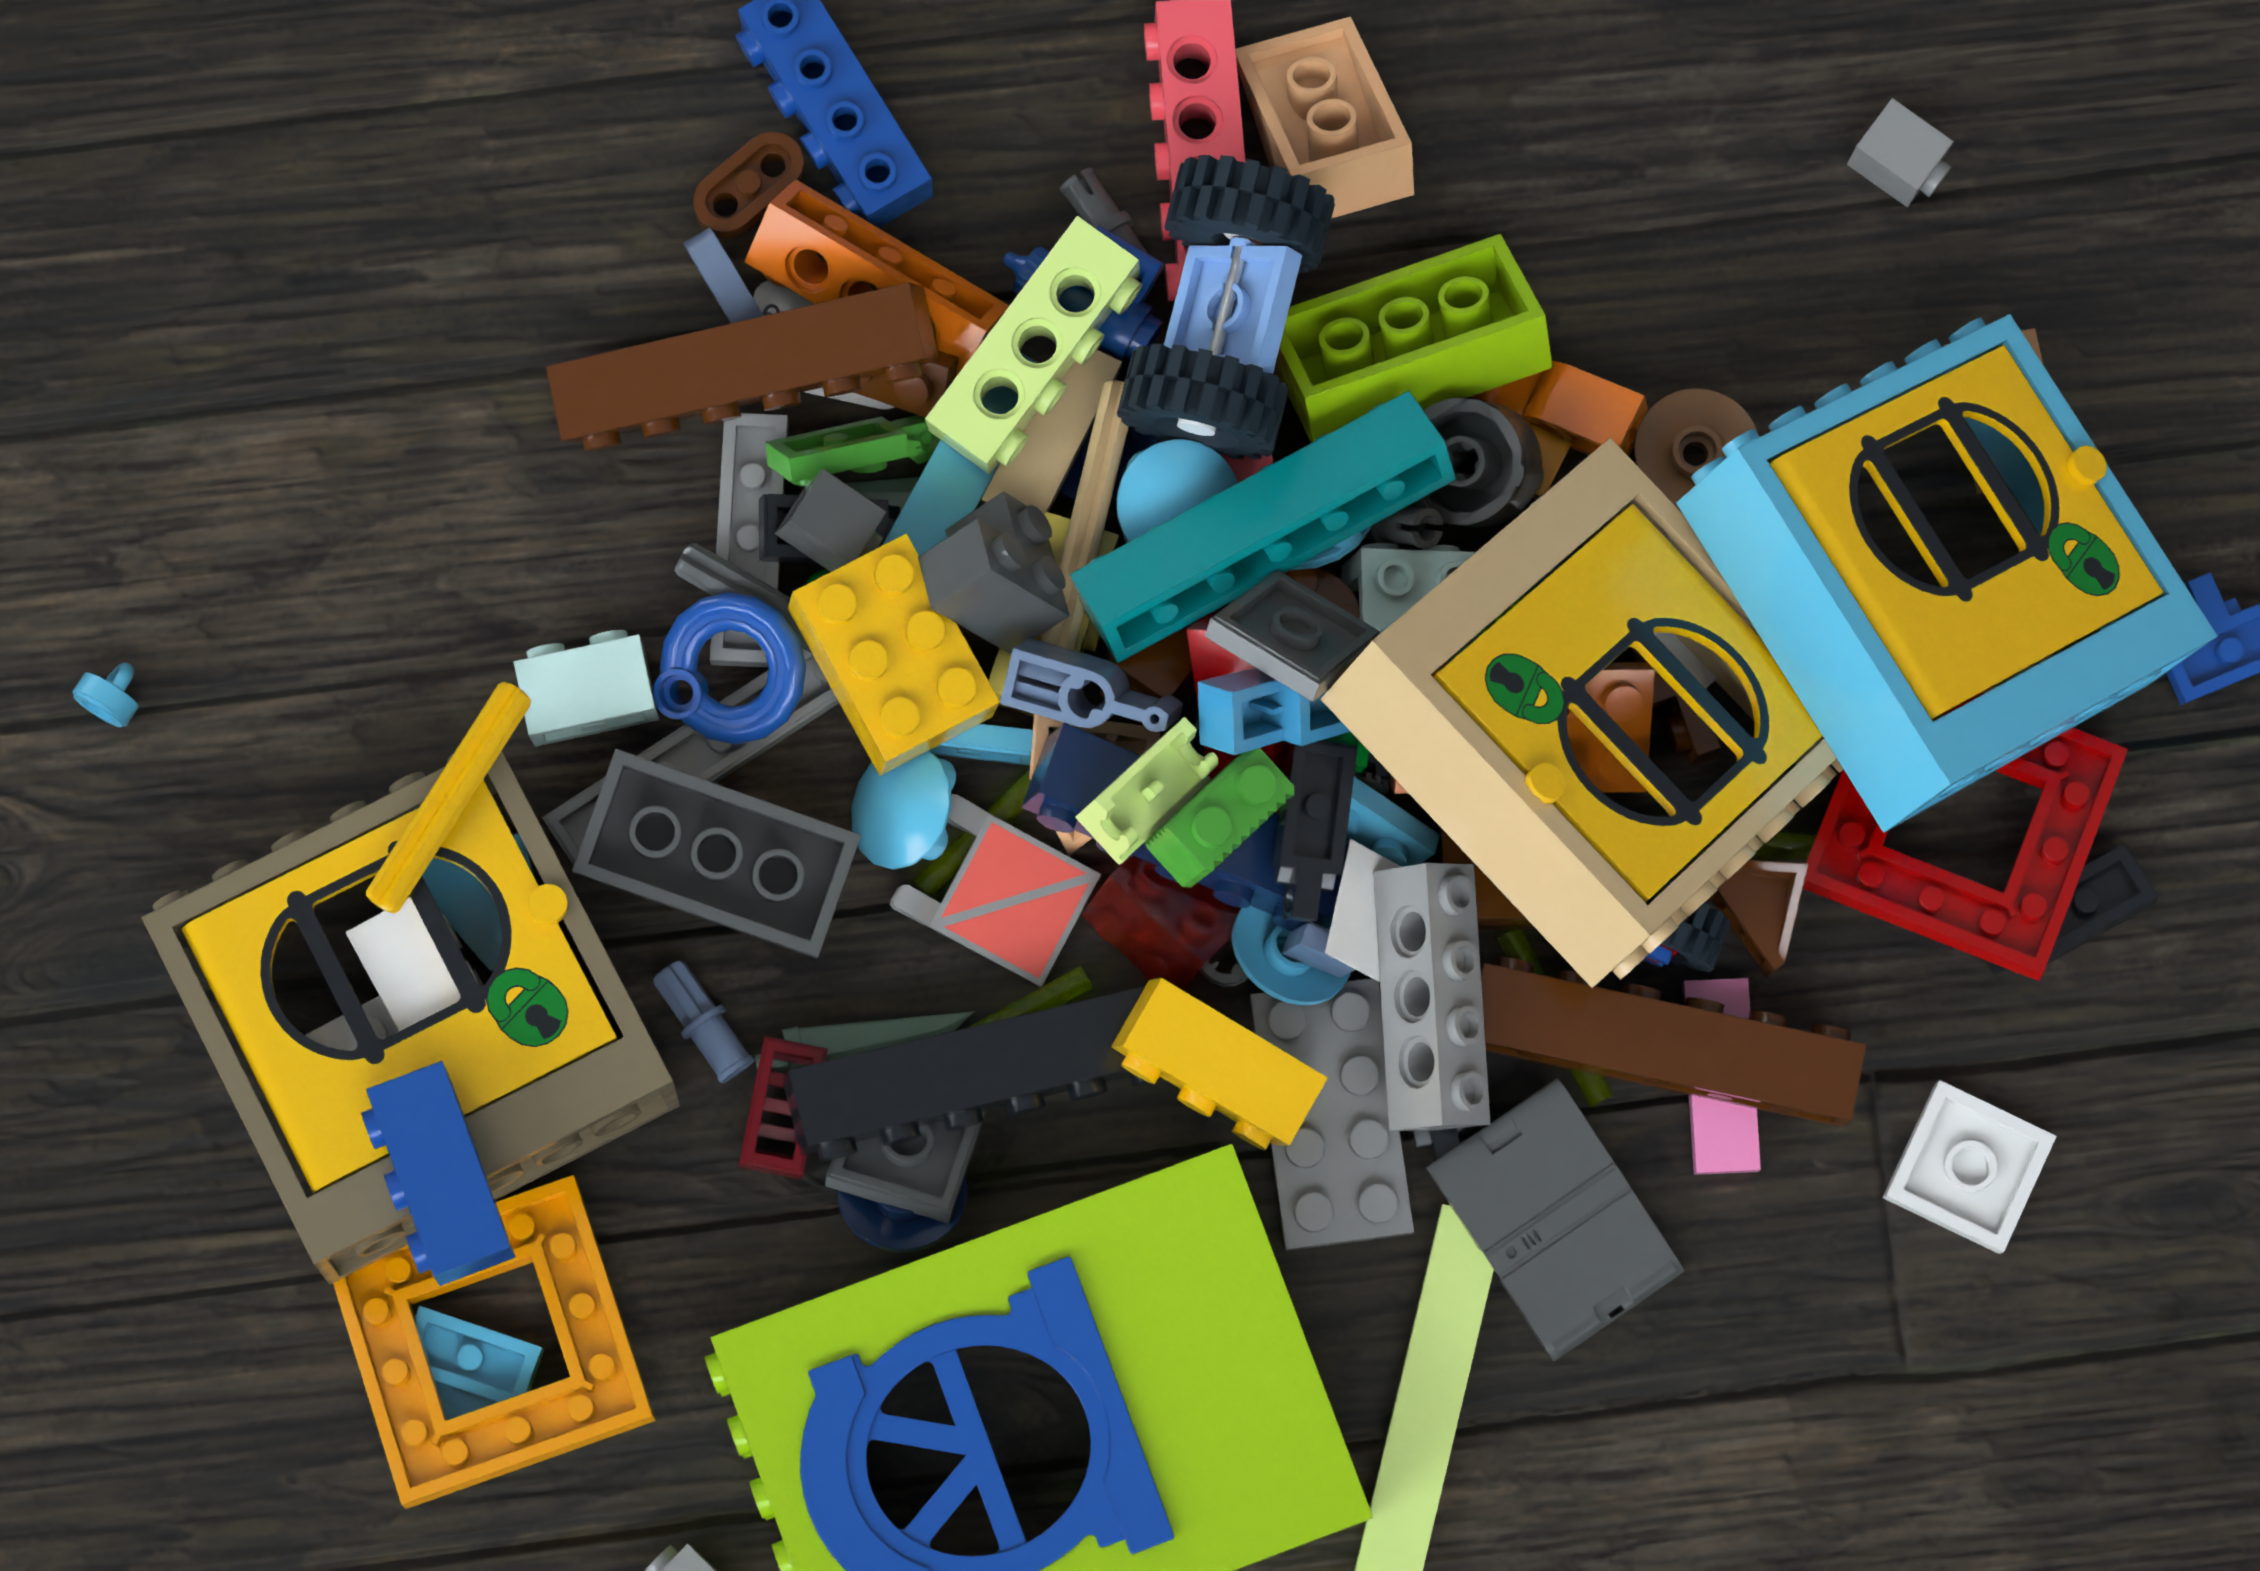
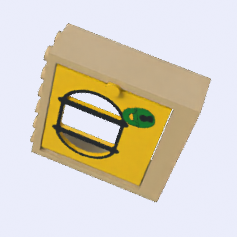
M1611 438L1598 447L1372 640L1321 698V701L1591 988L1611 971L1620 980L1625 977L1648 954L1666 940L1679 927L1678 925L1708 900L1726 879L1728 880L1751 859L1763 845L1762 841L1766 844L1794 817L1801 808L1793 800L1803 808L1831 782L1837 773L1829 766L1830 764L1839 773L1843 770L1682 512ZM1585 543V545L1580 550H1578L1557 570H1555L1542 583H1540L1527 596H1525L1519 603H1517L1504 616H1502L1496 623H1494L1481 636H1479L1473 643H1471L1458 656H1456L1451 662H1449L1434 677L1431 676L1443 664H1445L1450 658H1452L1458 651H1460L1466 644H1468L1473 638H1475L1481 631H1483L1488 625H1490L1496 618H1498L1504 611H1506L1519 598H1521L1534 585H1536L1542 578H1544L1557 565H1559L1572 552H1574L1580 545ZM1654 633L1674 634L1717 678L1715 681L1754 721V738L1739 725ZM1628 647L1636 649L1737 756V762L1695 801L1688 800L1585 690V685ZM1568 709L1579 718L1666 810L1669 817L1648 816L1631 811L1609 799L1593 785L1580 768L1570 746L1567 732ZM1793 763L1796 765L1776 785H1774L1758 802H1756L1740 819H1738L1722 836H1720L1704 853H1702L1686 870H1684L1668 887H1666L1650 904H1646V902L1656 892H1658L1710 841H1712L1727 825H1729L1781 774H1783Z

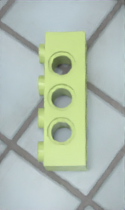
M1077 216L927 415L925 421L928 431L989 475L999 462L1008 467L1025 446L1029 436L1023 430L1037 411L1046 416L1060 400L1067 387L1060 380L1072 364L1076 361L1083 366L1100 346L1105 335L1099 331V328L1114 310L1119 315H1122L1138 295L1142 287V283L1136 280L1140 275L1139 259ZM1072 286H1082L1092 292L1094 300L1084 311L1070 312L1065 310L1058 302L1062 292ZM1035 336L1047 337L1057 346L1054 355L1042 363L1030 362L1021 355V348L1024 343ZM1004 386L1011 388L1019 396L1017 404L1009 412L995 414L983 406L985 395L995 387Z

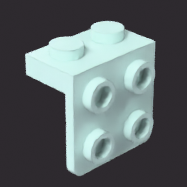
M1372 543L1362 546L1341 566V578L1351 591L1359 592L1360 620L1382 633L1476 552L1460 551L1459 547L1452 545H1435L1429 549L1405 550L1399 549L1398 545L1392 543ZM1487 627L1483 631H1481L1475 638H1473L1468 644H1466L1460 651H1458L1452 658H1450L1446 663L1451 662L1464 649H1466L1479 636H1481L1487 630Z

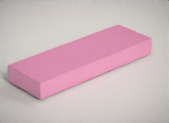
M1748 978L1690 980L1682 983L1684 1006L1688 997L1703 998L1724 1004L1723 1014L1745 1019L1749 1018L1750 997ZM1689 1095L1694 1175L1759 1172L1761 1164L1757 1109Z

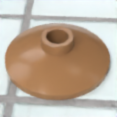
M1692 388L1680 390L1659 400L1645 414L1635 437V464L1679 509L1676 502L1695 486L1691 476L1700 468L1719 457L1724 456L1726 459L1727 457L1722 451L1726 444L1751 429H1755L1757 432V429L1748 413L1728 396L1708 389ZM1688 447H1698L1704 452L1706 461L1699 466L1690 465L1685 461L1683 451Z

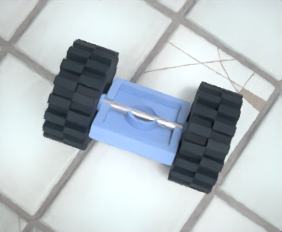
M1199 155L1198 160L1190 157L1185 159L1184 163L1181 162L1165 222V230L1169 231V236L1174 240H1183L1182 245L1187 247L1188 251L1164 345L1151 344V347L1142 345L1132 352L1117 411V416L1122 418L1121 422L1126 426H1134V431L1142 435H1154L1155 440L1160 442L1173 439L1192 440L1210 447L1218 454H1226L1232 459H1243L1244 455L1251 459H1261L1262 455L1266 457L1272 455L1288 395V386L1286 383L1279 382L1280 378L1274 375L1273 371L1298 273L1308 272L1309 268L1315 270L1321 263L1335 206V199L1332 195L1326 194L1327 190L1321 185H1309L1310 179L1300 174L1294 176L1286 174L1287 169L1275 165L1272 168L1260 165V161L1246 159V162H1240L1233 156L1221 155L1220 160H1217L1210 155Z

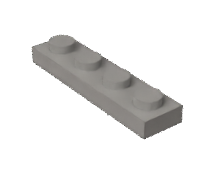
M741 413L740 418L724 422L716 555L779 591L781 562L759 561V498L763 494H785L786 479L768 466L765 442L788 437L789 419L788 415ZM729 630L717 633L711 637V665L769 668L765 652L756 640L744 632Z

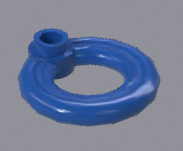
M725 592L701 598L677 616L663 641L660 675L653 686L654 703L663 715L672 719H681L684 724L710 740L738 745L764 739L789 720L803 695L806 663L800 638L783 613L758 597ZM729 630L744 632L756 640L765 652L769 667L767 683L761 694L750 703L740 706L724 705L710 697L707 680L697 670L699 653L705 642L715 634ZM681 680L688 682L692 687L693 697L690 702L684 701L678 694V684Z

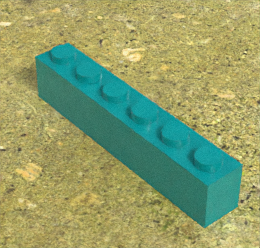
M1407 391L1387 403L1374 407L1367 414L1343 427L1320 436L1313 443L1282 460L1263 467L1256 474L1221 493L1209 496L1197 506L1173 519L1150 528L1143 535L1112 552L1093 559L1088 565L1071 573L1070 577L1087 616L1116 662L1119 663L1234 601L1273 571L1279 570L1285 573L1456 480L1445 441L1412 394Z

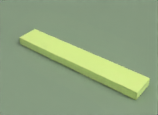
M1442 1204L1370 1502L1373 1518L1365 1523L1354 1571H1423L1494 1271L1482 1250L1477 1247L1449 1205Z

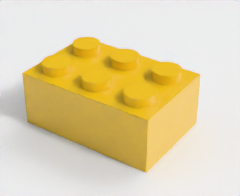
M907 533L793 591L787 608L879 776L992 718L1000 703L957 623L931 609L918 559L919 555Z

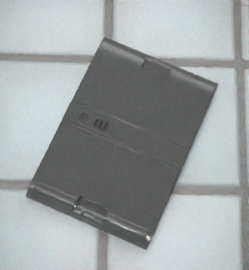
M1558 1078L1494 1120L1491 1125H1487L1426 1167L1477 1247L1482 1250L1490 1265L1499 1276V1281L1553 1362L1684 1273L1683 1267ZM1621 1306L1619 1311L1611 1316L1609 1315V1313Z

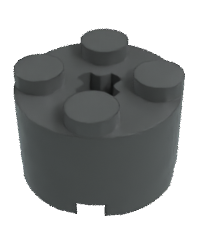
M1450 398L1437 402L1424 410V413L1445 441L1456 480L1413 504L1417 508L1429 507L1437 510L1444 523L1466 527H1491L1502 524L1519 514L1531 501L1544 478L1540 445L1534 431L1525 419L1514 410L1499 403L1472 398ZM1468 451L1477 452L1479 460L1474 464L1476 470L1474 475L1465 474L1463 470L1470 463Z

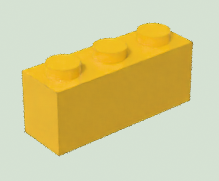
M1163 978L1148 981L1111 1048L1126 1056L1121 1064L1123 1068L1151 1084H1155L1159 1076L1181 1089L1177 1096L1181 1103L1207 1117H1211L1214 1110H1217L1236 1122L1232 1129L1235 1135L1262 1150H1266L1269 1143L1275 1146H1290L1328 1077Z

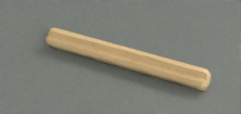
M1106 380L1103 384L1059 566L1066 581L1063 593L1070 616L1044 632L1041 640L1042 642L1074 651L1085 610L1070 574L1088 565L1089 562L1098 557L1129 426L1121 422L1122 418L1117 416L1125 383L1119 380Z

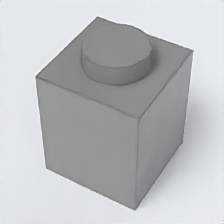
M1892 98L1857 144L1847 165L1908 207L1919 191L1930 197L1945 178L1952 166L1943 161L1954 141Z

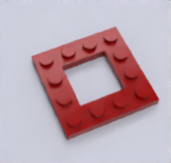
M1981 693V694H1979V695L1973 697L1972 699H1970V700H1968V701L1962 703L1961 705H1959V706H1957V707L1951 709L1950 711H1948L1947 713H1945L1943 716H1945V715H1947L1948 713H1950V712H1952V711L1958 709L1959 707H1961V706H1963V705L1969 703L1970 701H1972V700H1974V699L1980 697L1981 695H1983V694H1985V693ZM2071 728L1996 770L1998 773L2042 789L2003 892L1883 846L1888 831L1883 833L1843 769L1806 861L1808 869L1803 889L2040 981L2128 749L2081 730Z

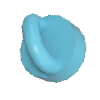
M126 662L119 664L108 675L106 680L85 672L72 692L73 698L86 710L109 724L117 727L127 726L139 708L136 701L124 692L133 678V666Z

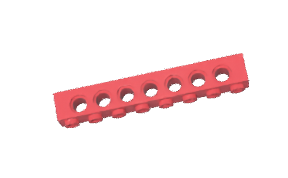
M1231 0L1156 1L1155 23H1144L1146 60H1158L1160 78L1158 83H1149L1152 121L1163 120L1165 142L1154 143L1157 181L1169 180L1170 202L1181 162L1184 163L1185 159L1192 157L1198 160L1199 155H1210L1220 160V156L1224 155L1233 156L1240 162H1246ZM1185 59H1197L1205 64L1208 71L1200 78L1188 79L1181 76L1176 71L1175 66ZM1200 118L1207 121L1214 131L1206 138L1192 139L1181 131L1180 126L1189 119ZM1160 203L1162 241L1174 240L1169 236V231L1165 230L1170 203ZM1174 240L1176 263L1165 264L1168 302L1175 301L1188 248L1182 245L1183 240ZM1220 454L1231 467L1238 483L1256 474L1263 467L1273 464L1272 455L1268 457L1262 455L1261 459H1251L1245 455L1243 459H1232L1226 454Z

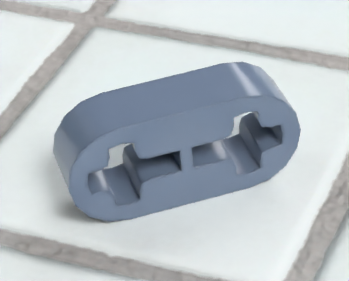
M710 227L683 243L730 324L763 316Z

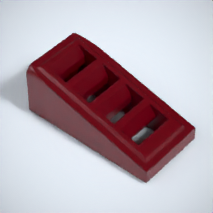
M764 1036L738 1167L802 1179L807 1154L801 1155L795 1129L761 1123L763 1111L791 1117L788 1101L766 1097L768 1085L784 1088L782 1080L786 1074L771 1071L773 1059L808 1066L825 1062L828 1048ZM757 1138L795 1144L793 1156L755 1149Z

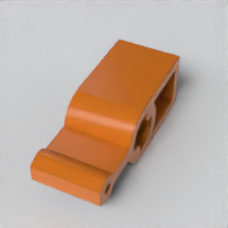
M1552 361L1553 368L1472 396V399L1499 403L1514 410L1525 421L1572 443L1570 448L1587 455L1593 453L1611 438L1629 457L1634 448L1639 425L1645 414L1649 411L1644 395L1558 361Z

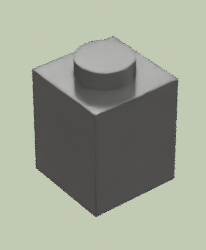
M822 469L805 485L775 532V535L832 572L879 547L884 536L877 532L876 528L886 514V511Z

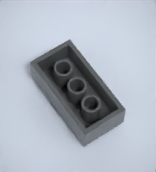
M615 749L572 873L817 959L861 835Z

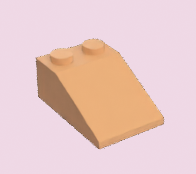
M1351 16L1235 49L1237 69L1270 168L1275 165L1287 169L1286 174L1291 176L1300 174L1310 179L1309 185H1321L1327 190L1326 194L1332 195L1335 199L1332 218L1414 195L1412 142Z

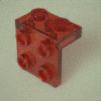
M1132 856L1107 878L1081 916L1096 929L1097 933L1105 941L1115 946L1138 967L1148 980L1163 978L1186 992L1213 956L1232 939L1233 923L1241 908L1219 901L1214 897L1213 889L1196 883L1191 888L1182 887L1178 882L1159 875L1154 869V864Z

